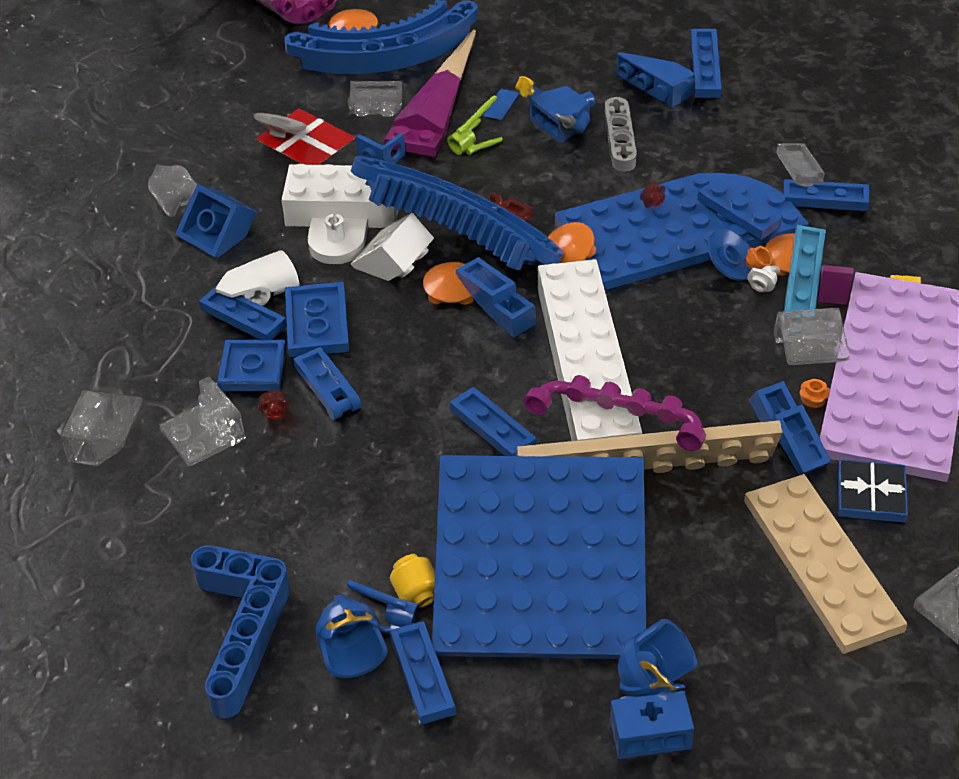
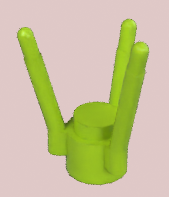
M492 96L464 125L448 137V145L455 154L461 155L466 152L468 155H471L477 150L503 141L502 137H498L474 145L476 137L472 131L481 122L479 117L497 100V96Z

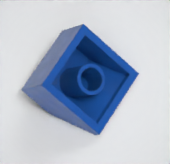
M197 184L175 235L218 258L246 237L257 211L217 189Z

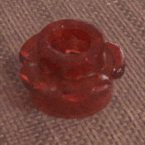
M652 182L643 190L640 199L644 202L646 208H657L663 203L666 195L663 193L665 192V187Z
M270 391L260 397L261 403H259L258 409L269 418H278L287 410L289 402L285 399L284 393Z

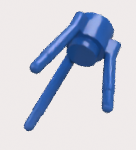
M351 580L347 582V586L351 590L388 604L385 621L391 622V626H379L381 634H390V630L416 623L419 610L418 603L394 598Z

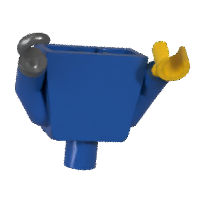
M520 76L515 88L520 90L522 96L530 99V119L559 143L564 142L575 133L582 134L590 122V107L595 105V98L591 92L587 91L579 95L569 86H563L551 91H541L533 86L534 82L531 79Z

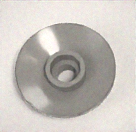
M255 113L254 118L262 125L270 128V134L276 137L285 138L286 132H300L306 130L307 127L306 124L279 115Z

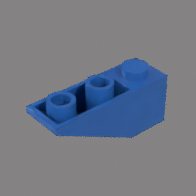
M623 52L617 53L616 75L671 108L693 95L695 73L680 64Z

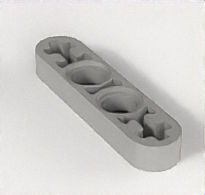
M613 97L605 102V122L613 168L626 172L636 167L637 154L629 104L623 98ZM620 124V125H624V126L617 127V126H613V125ZM616 141H626L627 143H617Z

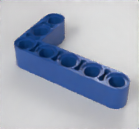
M202 546L191 555V563L197 585L206 591L242 598L205 682V690L211 712L219 718H230L236 715L243 706L288 599L290 585L286 566L279 559L216 546Z

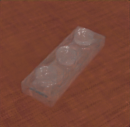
M804 143L777 144V155L795 184L810 187L814 183H823L824 171Z

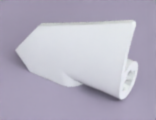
M281 250L227 271L216 287V292L231 298L243 295V297L262 306L269 301L270 292L275 296L285 293V287L300 285L294 265L287 254Z

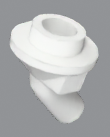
M765 266L762 269L753 268L749 272L747 279L751 287L756 291L769 292L775 287L777 276L780 275V269L778 266Z

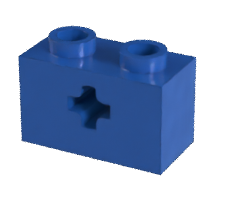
M662 691L656 695L641 697L625 696L619 700H611L610 722L618 759L692 749L694 726L684 691Z

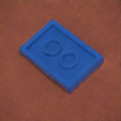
M344 282L285 287L289 357H298L319 347L326 354L349 352Z

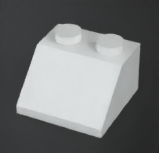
M410 213L382 229L352 261L351 265L357 270L387 281L397 276L403 278L413 270L414 266L412 263L415 260L421 259L429 251L427 246L434 237L417 217Z

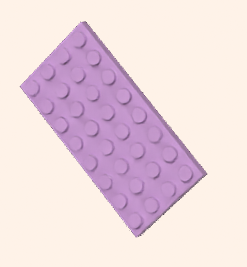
M856 272L820 440L829 458L839 461V459L902 464L906 465V474L947 482L950 474L959 413V290Z

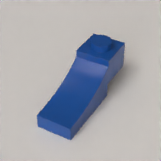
M784 381L760 389L753 394L749 401L760 422L780 420L782 435L779 443L791 460L798 475L810 473L827 466L831 462L803 405L796 406Z

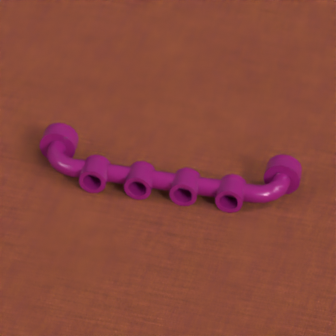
M576 375L571 383L551 381L541 385L540 388L533 387L528 391L523 400L525 408L536 415L545 414L552 403L550 395L559 393L567 395L574 402H582L583 399L595 401L604 409H611L617 406L626 408L629 413L635 416H642L644 413L656 415L665 423H673L675 420L682 421L685 424L681 426L676 436V441L683 449L688 451H698L706 438L700 418L693 411L682 408L683 405L679 398L670 395L666 396L662 403L651 401L650 393L644 389H635L631 396L621 394L620 387L613 382H605L601 389L592 388L590 380L582 375Z

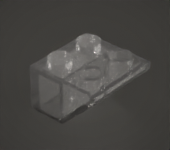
M83 390L60 436L68 462L99 466L123 449L143 405V398Z

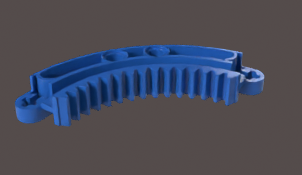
M435 0V5H429V10L423 9V14L416 13V18L409 16L408 21L401 19L399 24L390 22L389 27L381 24L380 28L371 26L370 30H367L365 26L360 30H357L356 27H352L350 30L342 27L340 30H337V26L328 29L327 24L319 27V23L316 22L308 26L309 35L300 32L286 35L284 38L287 54L302 58L303 69L325 73L367 74L410 67L443 55L460 45L469 35L470 26L478 18L477 4L473 1H461L451 10H448L447 1Z
M356 156L350 171L355 176L366 180L365 185L370 186L372 190L369 200L377 206L383 204L387 208L393 206L399 211L404 209L409 214L414 212L418 217L425 216L429 221L435 220L439 225H447L450 230L456 229L458 234L467 235L468 239L476 240V244L486 246V250L494 251V256L501 257V261L507 262V267L520 270L522 264L540 266L560 263L564 251L538 229L501 206L453 183L408 167L364 156Z

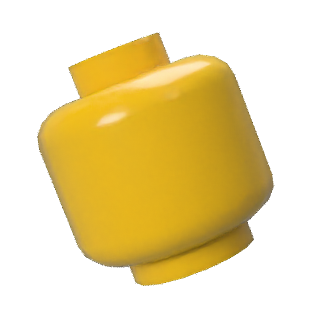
M410 554L399 559L393 565L394 570L390 575V581L399 599L418 603L419 608L431 604L434 601L435 570L430 560L426 557H418L417 554Z

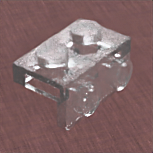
M351 81L350 97H348L347 102L350 114L357 116H367L369 114L393 116L402 112L403 83L402 81Z
M156 165L153 175L150 176L148 181L149 191L169 217L175 216L179 204H189L197 185L187 169L179 165H173L172 167Z

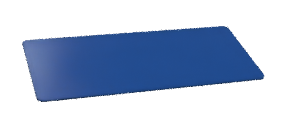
M500 89L496 95L497 100L485 111L483 116L502 120L519 93Z

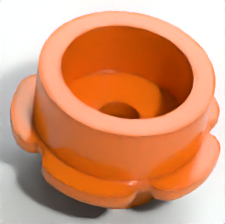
M757 246L747 251L746 264L750 270L753 268L762 269L765 266L772 265L773 257L767 248Z
M811 379L801 384L799 393L805 405L817 408L826 403V400L829 398L830 389L827 388L825 382L819 379Z

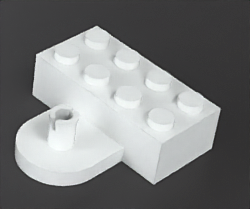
M289 165L282 196L285 226H310L308 234L309 251L316 260L326 264L350 262L365 248L368 228H386L397 221V209L393 206L387 208L383 204L377 206L369 200L372 190L370 186L365 185L366 180L351 173L352 166Z

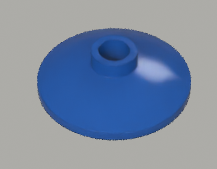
M715 230L707 241L708 254L713 264L722 274L732 280H747L748 274L751 271L746 264L747 251L750 249L749 245L741 236L731 230Z

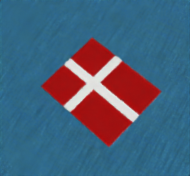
M298 108L288 115L287 118L306 124V130L286 132L285 138L271 135V129L257 137L256 140L302 164L319 165L356 137Z

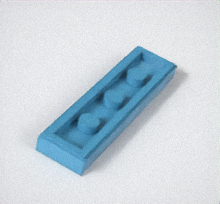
M802 225L796 226L782 318L783 323L812 328L826 232L824 229Z

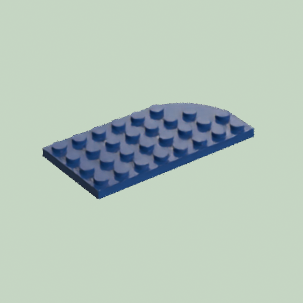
M698 173L555 212V222L558 227L567 223L580 222L586 224L592 230L596 253L591 258L585 259V261L597 260L604 290L711 260L707 250V241L709 236L718 229H728L737 233L746 241L750 248L767 244L778 235L795 234L797 225H809L792 202L785 201V196L782 192L756 179L727 173ZM719 179L781 218L780 227L760 240L698 201V191L714 180Z

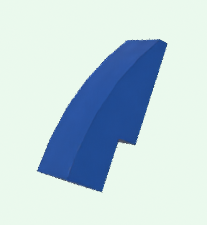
M478 257L456 269V275L475 301L512 337H516L537 324L535 305L516 293L515 282Z

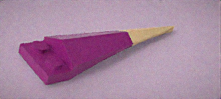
M475 29L469 33L395 118L393 127L384 139L385 144L402 133L405 140V152L433 157L437 155L444 143L458 87L475 39ZM398 144L393 147V150H398Z

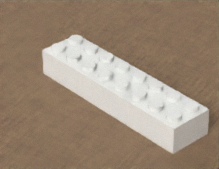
M597 260L538 266V293L558 381L571 383L576 375H582L590 380L592 388L601 389L605 382H613L620 387L621 394L631 396L632 392ZM561 394L572 441L642 434L638 416L632 415L626 408L614 406L611 409H604L595 401L583 399L582 402H574L567 395Z

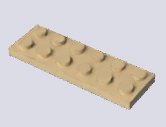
M805 474L745 493V504L842 654L906 631L907 622Z

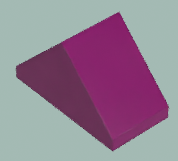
M823 265L820 270L818 302L848 305L854 268Z

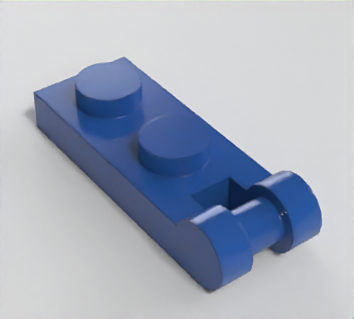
M321 347L293 358L295 368L324 405L332 420L342 417L343 412L348 410L353 412L362 407L360 398ZM343 396L344 399L336 401V398Z

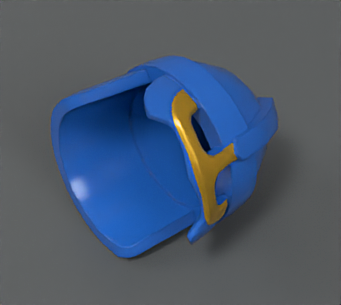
M344 594L333 596L334 601L322 611L315 629L325 666L331 675L339 678H352L364 675L378 667L387 656V647L379 630L380 624L375 613L368 605L346 598Z
M661 619L641 634H637L626 642L618 661V674L622 681L620 689L625 694L630 696L656 695L662 691L673 692L685 688L683 684H674L673 681L695 669L698 662L690 642L676 624L668 619Z

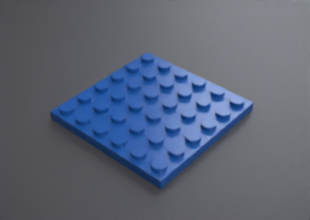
M440 455L432 645L436 656L619 659L626 642L646 630L644 457Z

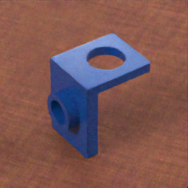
M402 133L398 134L384 146L361 134L356 136L357 156L395 164L406 155L404 134ZM398 144L397 153L391 157L393 147Z

